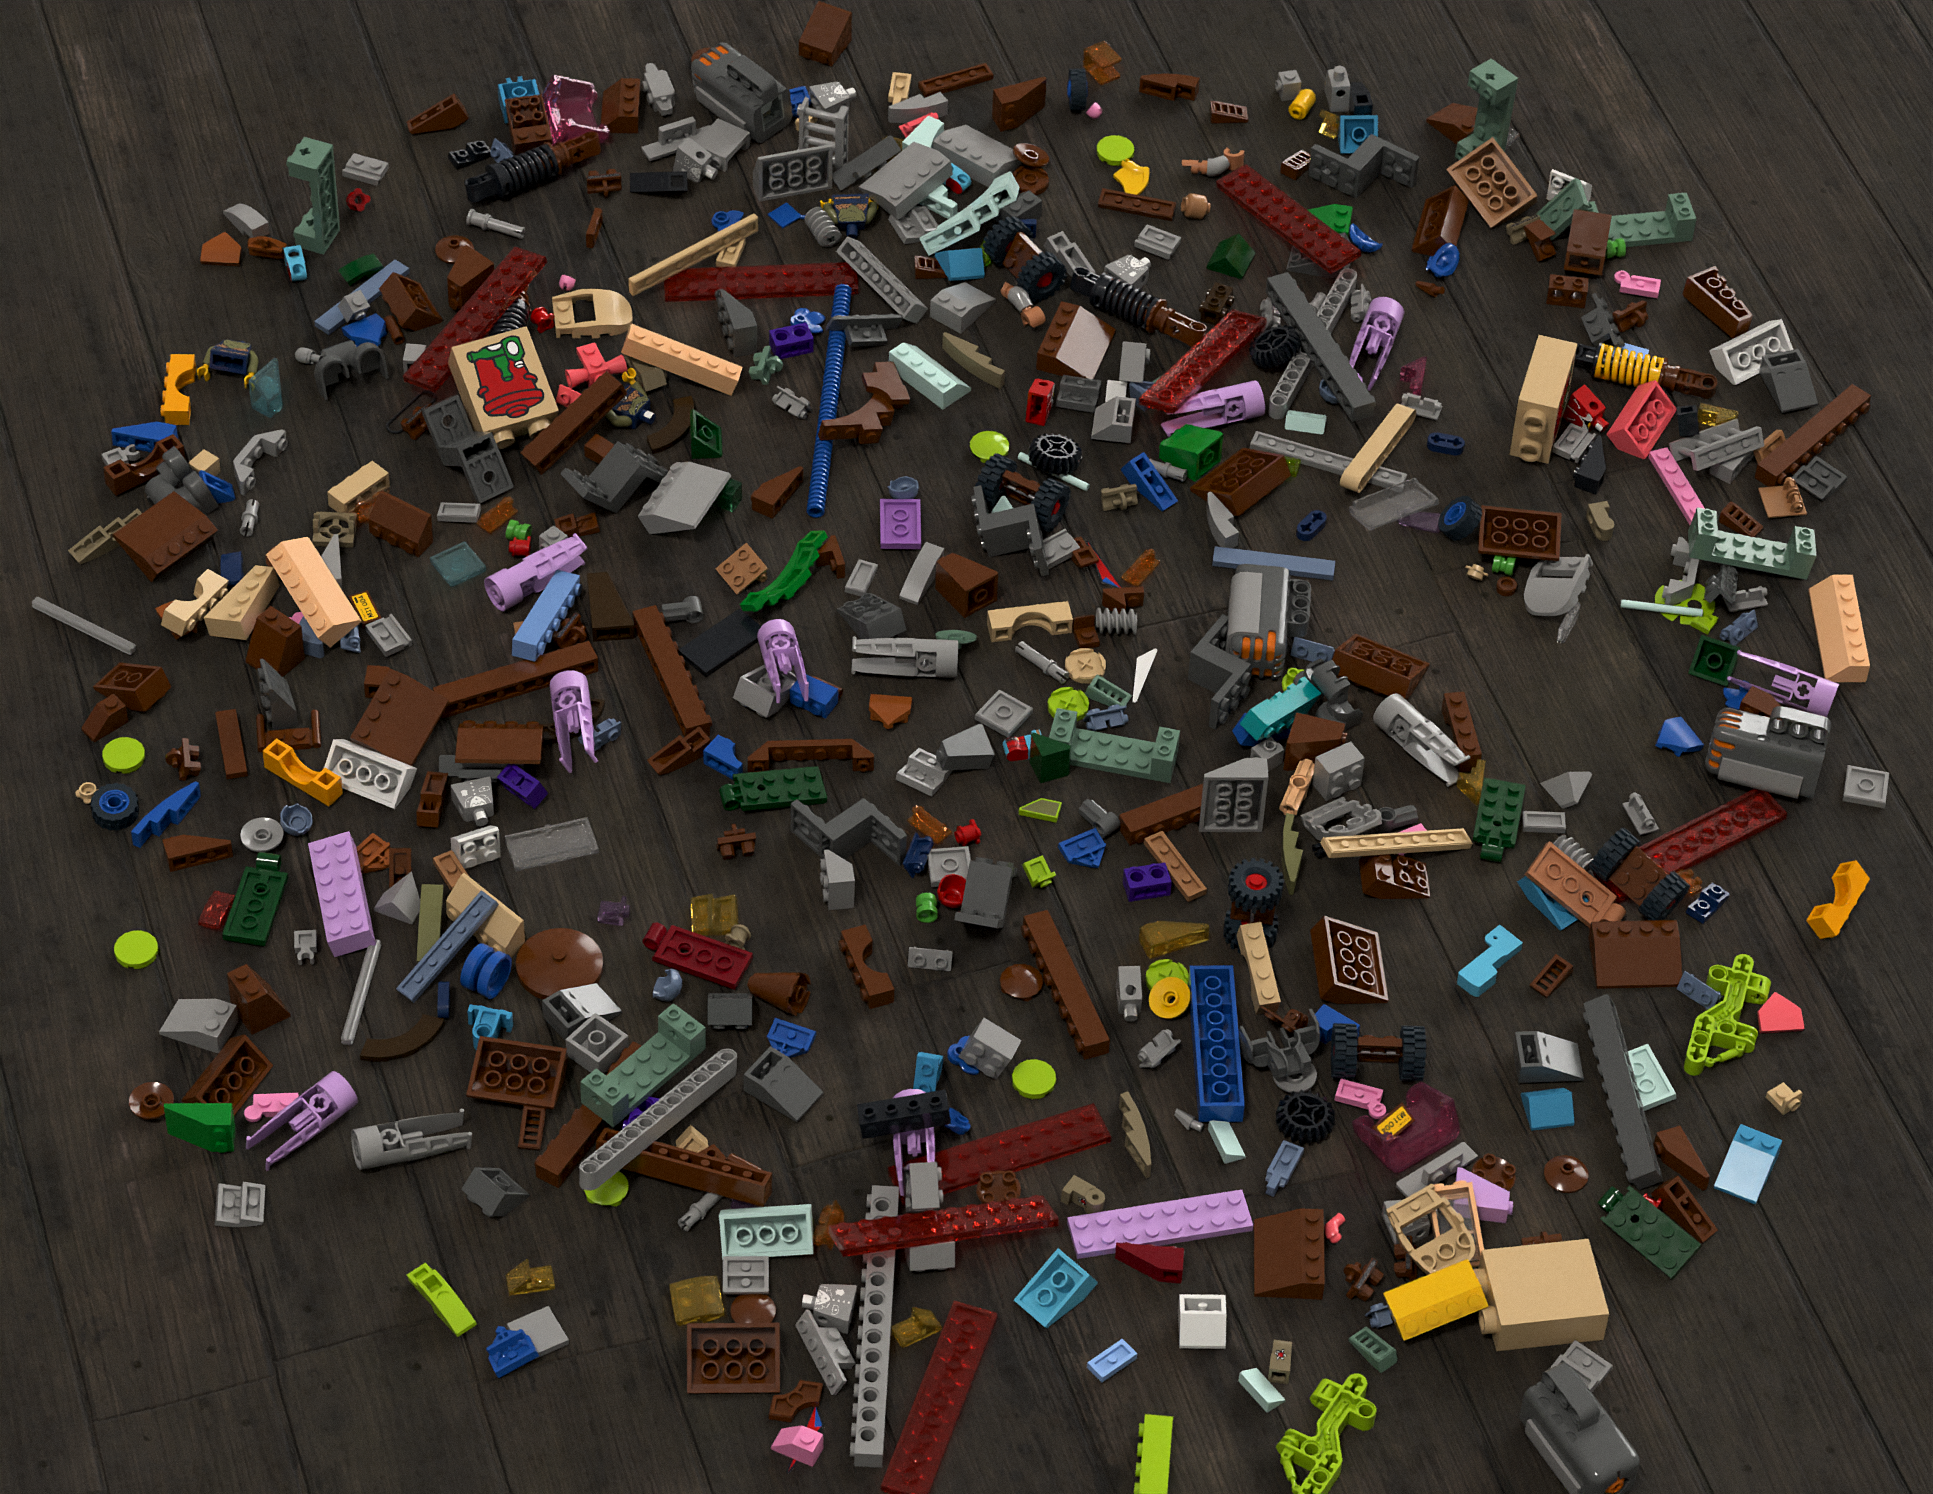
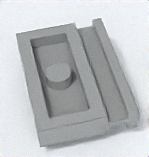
M353 153L346 164V168L342 170V175L378 186L379 180H382L389 169V165L387 162Z
M1146 225L1138 239L1135 240L1134 247L1169 260L1170 255L1180 245L1181 237Z
M1570 423L1553 446L1552 452L1569 460L1574 459L1575 463H1578L1588 450L1591 441H1595L1596 434L1593 433L1592 435L1588 433V430Z
M1066 529L1043 540L1048 570L1071 558L1072 551L1080 549V546L1067 533Z
M392 614L386 619L383 617L365 625L366 632L385 657L403 650L407 645L409 647L412 646L411 638Z

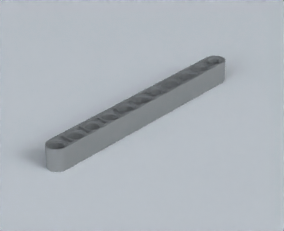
M1343 269L1339 273L1317 313V316L1322 319L1325 328L1331 333L1350 301L1351 293L1356 288L1357 273L1353 269ZM1300 346V351L1297 352V355L1292 357L1270 396L1268 413L1273 419L1285 417L1314 365L1302 346Z
M722 1049L581 1162L579 1166L580 1187L589 1191L597 1189L736 1075L737 1053L731 1049Z

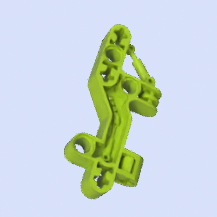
M1740 954L1736 956L1732 968L1722 965L1710 967L1706 985L1717 992H1721V995L1725 997L1723 1001L1698 1015L1695 1020L1684 1062V1070L1689 1075H1699L1702 1073L1704 1066L1712 1067L1718 1061L1724 1062L1734 1057H1741L1743 1053H1750L1754 1050L1758 1031L1752 1026L1740 1023L1739 1019L1744 1002L1753 1004L1766 1003L1771 981L1765 976L1752 972L1754 961L1749 955ZM1710 1046L1729 1049L1718 1054L1714 1059L1707 1057Z
M1352 1374L1343 1385L1329 1379H1322L1310 1396L1311 1403L1324 1412L1317 1422L1315 1436L1309 1437L1294 1429H1287L1281 1442H1278L1276 1445L1277 1451L1281 1454L1280 1462L1284 1467L1287 1479L1291 1481L1293 1494H1328L1341 1472L1342 1454L1339 1435L1347 1424L1362 1431L1370 1430L1374 1426L1376 1407L1372 1402L1365 1399L1367 1380L1363 1375ZM1292 1462L1310 1471L1301 1486L1296 1484L1295 1480L1297 1477Z

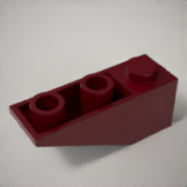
M1116 1242L1115 1259L1158 1282H1182L1184 1248Z

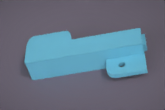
M1498 925L1485 936V943L1490 948L1458 973L1457 984L1475 997H1479L1496 982L1497 969L1522 950L1523 942L1501 925Z

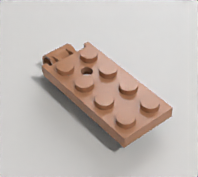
M1550 841L1545 844L1524 874L1589 928L1591 922L1622 921L1626 915V910L1621 905L1613 903L1617 899L1614 893ZM1583 895L1588 897V902L1583 901Z

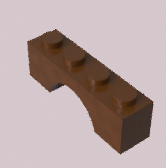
M174 434L157 441L149 456L138 463L127 464L120 459L103 467L105 483L117 496L158 476L156 467L164 462L162 455L173 446L177 448L185 459L184 446Z
M1444 693L1441 710L1445 725L1451 726L1454 744L1466 756H1470L1469 760L1457 765L1458 771H1478L1482 753L1465 693Z
M866 925L842 930L841 940L838 941L841 953L846 955V965L848 969L853 971V980L855 985L860 987L862 1001H866L869 1009L894 1003L895 989L888 974L876 972L864 963L865 959L872 954L873 940Z

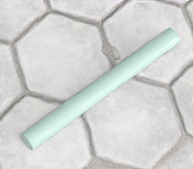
M1020 452L1018 459L1031 465L1029 456ZM1052 474L1084 491H1087L1090 487V484L1069 474L1066 476L1063 474L1059 476Z
M1621 600V608L1702 617L1703 609Z

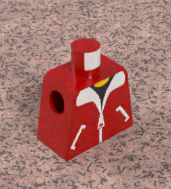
M1035 379L1028 391L1025 422L1045 426L1053 404L1054 382ZM1038 405L1042 407L1040 411L1036 409Z
M1585 384L1571 394L1563 414L1566 420L1588 430V432L1596 428L1602 433L1609 426V423L1602 418L1606 409L1604 404Z

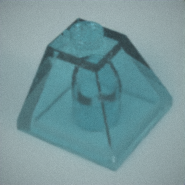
M277 358L272 359L249 379L252 408L269 418L278 413L283 407Z

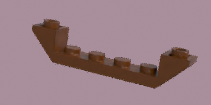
M853 739L767 741L748 756V773L769 771V761L852 759L853 771H874V754Z

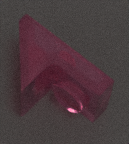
M1424 356L1401 367L1399 380L1410 382V388L1413 389V394L1417 396L1421 395L1427 357Z

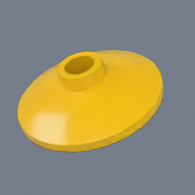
M1177 977L1161 979L1153 986L1149 994L1151 1010L1157 1016L1164 1019H1173L1180 1016L1186 1011L1191 1001V992L1188 985ZM1171 998H1175L1173 1003H1169Z

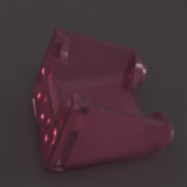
M553 74L542 93L552 136V146L558 142H565L590 131L598 133L600 143L607 140L609 129L605 124H600L597 127L591 108L597 99L594 84Z
M1423 1082L1412 1086L1406 1094V1108L1415 1121L1397 1136L1393 1137V1134L1388 1131L1380 1134L1371 1129L1374 1121L1369 1116L1364 1115L1352 1121L1355 1134L1393 1172L1403 1171L1454 1141L1459 1135L1460 1125L1454 1099Z

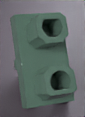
M764 346L763 352L754 354L753 361L755 366H751L749 369L751 379H760L763 385L769 383L772 373L779 372L783 367V362L779 357L772 356L770 353V346Z

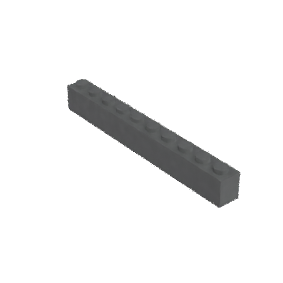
M1288 272L1267 278V295L1287 325L1292 326L1298 332L1301 346L1351 421L1373 416L1374 407L1376 406L1374 396L1370 395L1366 384L1360 380L1357 371L1352 368L1347 356H1344L1341 352L1339 344L1333 340L1331 332L1325 328L1322 319L1317 316L1312 304L1308 303L1304 292H1301L1298 288L1296 280L1292 279Z
M1605 994L1585 1002L1586 1012L1583 1013L1587 1025L1590 1026L1588 1035L1595 1044L1592 1050L1596 1059H1599L1600 1064H1597V1068L1601 1077L1604 1078L1602 1087L1609 1096L1606 1102L1609 1110L1614 1115V1117H1611V1121L1619 1133L1616 1135L1619 1146L1623 1148L1621 1158L1625 1166L1627 1165L1628 1167L1626 1176L1630 1184L1634 1183L1637 1189L1641 1190L1663 1181L1617 1009L1610 996Z

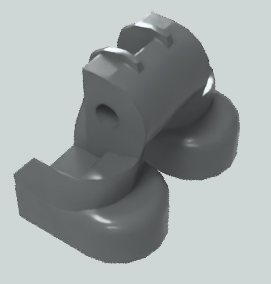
M352 340L321 350V360L316 364L314 370L318 391L325 400L328 399L325 386L339 382V373H343L349 378L348 367L354 368L358 374L378 369L386 379L389 378L385 356L381 349L370 342L362 343L356 347Z
M175 446L162 455L164 462L156 467L159 475L152 478L145 486V493L149 503L156 504L175 491L205 515L219 507L204 481L196 471L191 470ZM182 481L184 486L175 489V486Z
M1321 658L1309 663L1304 671L1295 676L1293 683L1297 685L1299 679L1305 676L1321 692L1316 702L1322 700L1324 696L1327 698V701L1319 706L1315 717L1344 723L1345 730L1358 725L1364 713L1359 708L1354 710L1347 701L1348 690L1351 684L1347 676L1337 679L1336 676L1339 674L1340 666L1336 665L1333 660L1324 663V660Z
M1309 1009L1308 1026L1294 1030V1037L1288 1038L1284 1028H1280V1039L1285 1047L1279 1049L1275 1044L1270 1031H1267L1265 1038L1250 1041L1244 1027L1240 1026L1239 1044L1244 1060L1258 1067L1269 1065L1275 1079L1289 1077L1298 1073L1303 1074L1311 1070L1309 1055L1317 1049L1320 1041L1319 1022L1313 1010Z

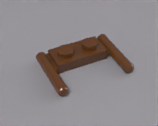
M316 709L311 711L312 729L308 727L270 730L265 733L264 715L258 714L256 716L258 751L263 753V750L276 738L292 747L293 750L311 749V747L320 748L319 711Z

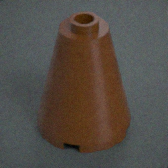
M803 972L755 973L748 980V988L751 994L790 1015L797 1016V1012L802 1013L810 997V992L807 991V984L811 985L809 975Z

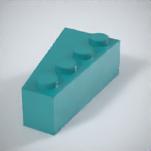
M1304 676L1299 679L1297 685L1292 683L1283 693L1279 691L1270 700L1266 699L1251 708L1240 725L1256 741L1263 738L1268 739L1274 733L1279 734L1286 728L1291 729L1296 712L1306 715L1321 695V692Z

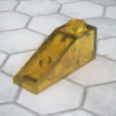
M1173 921L1147 923L1140 927L1139 942L1149 959L1207 941L1210 927L1204 923Z

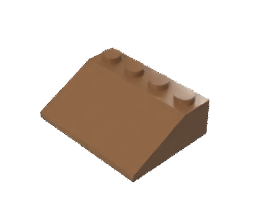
M1493 137L1446 169L1491 229L1523 213L1537 203V194Z

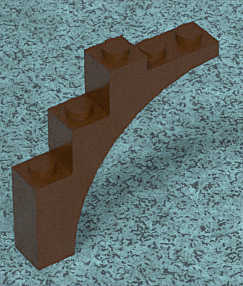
M893 361L875 362L872 372H882L883 376L890 382L903 385ZM874 393L868 403L850 415L822 420L818 433L819 439L858 438L860 444L879 443L883 429L882 426H891L895 412L894 409L903 408L904 404L889 405L885 398Z

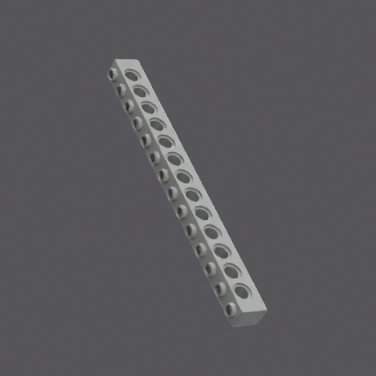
M872 1185V1194H867L866 1208H871L870 1213H866L865 1226H869V1231H865L864 1245H868V1250H863V1263L867 1264V1269H862L861 1281L866 1282L865 1288L861 1287L860 1301H864V1307L860 1306L859 1320H863V1326L858 1325V1339L862 1340V1345H857L856 1359H861V1362L856 1364L855 1378H859V1384H854V1398H858V1403H853V1417H857V1422L852 1423L851 1437L856 1438L855 1443L850 1444V1457H854V1466L882 1468L899 1203V1187Z

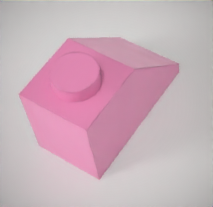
M803 1425L783 1428L773 1442L771 1449L813 1467L823 1450V1434Z

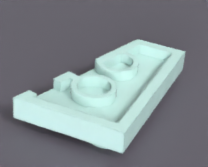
M1646 1044L1628 1051L1644 1111L1676 1099V1093L1649 1045Z

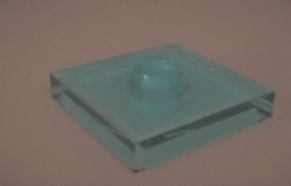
M465 541L430 557V563L450 587L486 571L485 564Z

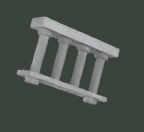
M805 97L803 103L799 104L797 108V115H799V147L797 150L808 148V144L815 146L832 144L833 152H835L832 165L835 166V171L848 163L849 107L841 105L839 112L833 114L809 108V98ZM809 116L833 121L835 128L809 122ZM808 130L833 135L835 142L808 136Z
M1733 419L1700 431L1699 434L1693 437H1684L1670 442L1669 446L1675 461L1690 457L1693 469L1699 471L1764 447L1761 427L1756 426L1740 431L1738 419Z

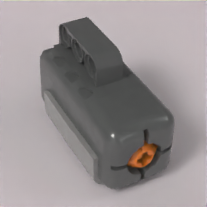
M1563 1362L1544 1371L1541 1381L1528 1388L1523 1396L1519 1419L1525 1426V1434L1569 1494L1628 1493L1635 1484L1640 1464L1638 1453L1573 1368H1570Z

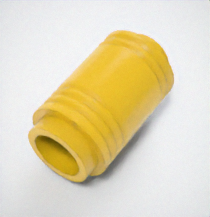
M1310 89L1301 90L1289 106L1290 115L1295 119H1303L1316 101L1315 93Z

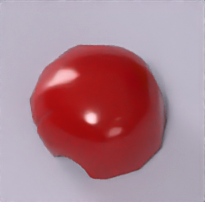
M948 874L941 879L937 889V896L941 904L949 908L962 907L966 885L965 878L957 874Z

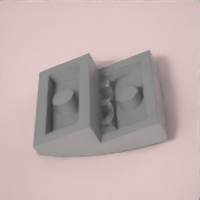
M926 206L913 207L899 220L891 214L888 219L904 244L919 242L921 236L938 227Z
M918 748L908 757L907 764L897 772L896 780L929 796H933L953 770L942 771L935 755Z
M243 1182L240 1187L219 1183L216 1195L215 1226L250 1227L262 1225L265 1185Z
M723 1256V1294H769V1256Z
M1576 1340L1564 1355L1561 1354L1550 1367L1552 1368L1565 1362L1577 1372L1591 1392L1597 1388L1613 1369L1609 1362Z

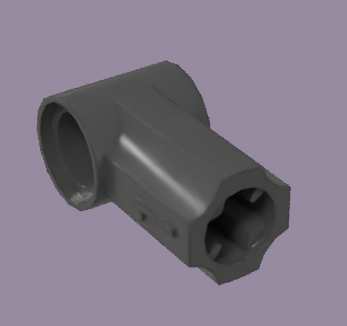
M689 596L683 602L661 604L665 622L686 619L689 623H698L704 617L700 598L696 596Z
M1085 800L1079 808L1078 813L1092 825L1093 829H1097L1101 838H1105L1121 826L1118 817L1113 812L1107 813L1093 800Z
M1414 805L1397 809L1389 807L1380 808L1382 824L1376 826L1375 830L1379 834L1392 833L1394 828L1417 823L1418 815Z

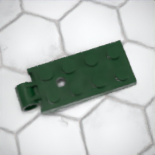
M818 766L733 774L732 778L735 785L725 784L719 789L723 808L727 811H733L739 806L742 811L791 807V803L795 800H799L803 805L827 803V794Z
M1484 777L1472 842L1483 843L1480 859L1501 863L1504 847L1515 848L1526 785Z
M259 852L256 868L245 867L222 934L223 940L260 946L266 945L289 878L288 873L279 872L282 860L281 855Z
M1630 1185L1625 1196L1611 1186L1597 1202L1608 1213L1606 1217L1602 1216L1600 1220L1673 1280L1702 1247L1701 1244ZM1635 1215L1638 1216L1639 1221L1632 1223L1631 1218Z

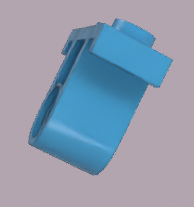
M469 1005L467 1011L468 1024L473 1025L474 1023L472 1036L473 1046L476 1050L480 1036L498 1038L501 1027L506 1028V1032L511 1033L513 1028L512 1012L487 1008L481 1005Z
M918 1052L913 1089H919L926 1093L936 1091L942 1071L943 1056Z

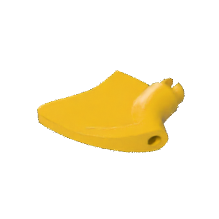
M1125 159V161L1121 162L1123 168L1113 174V178L1122 185L1125 193L1140 195L1149 182V167H1142L1129 159Z

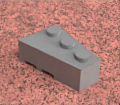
M1123 341L1119 381L1143 383L1145 364H1149L1150 349H1147L1146 343Z

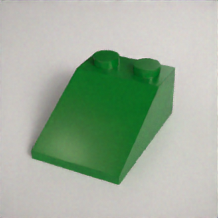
M1332 204L1294 213L1290 242L1305 241L1340 233H1346L1349 236L1353 207Z
M164 1103L168 1134L211 1152H234L236 1129L232 1103Z

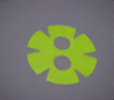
M1697 583L1693 587L1691 598L1673 606L1688 607L1689 601L1697 600L1702 604L1703 617L1713 614L1715 601L1709 603L1707 600H1703L1705 587ZM1664 585L1656 592V604H1665L1666 598H1662ZM1660 612L1670 621H1674L1679 615ZM1680 615V624L1690 625L1696 616Z

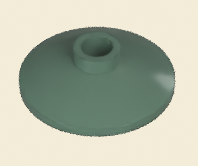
M943 630L935 634L936 639L958 640V649L962 648L964 644L975 641L977 637L974 633L962 630Z

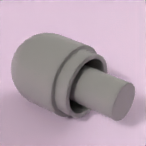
M301 347L295 352V358L300 363L309 365L314 362L318 363L321 360V356L316 355L312 349Z

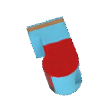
M951 163L953 175L943 184L950 187L953 192L961 194L971 185V178L963 170Z
M301 245L283 248L284 261L291 282L306 280L307 272ZM298 252L297 256L289 257V253Z
M1040 729L1032 731V733L1041 735ZM1031 735L1019 738L1009 737L1003 741L1002 745L1009 761L1030 759Z

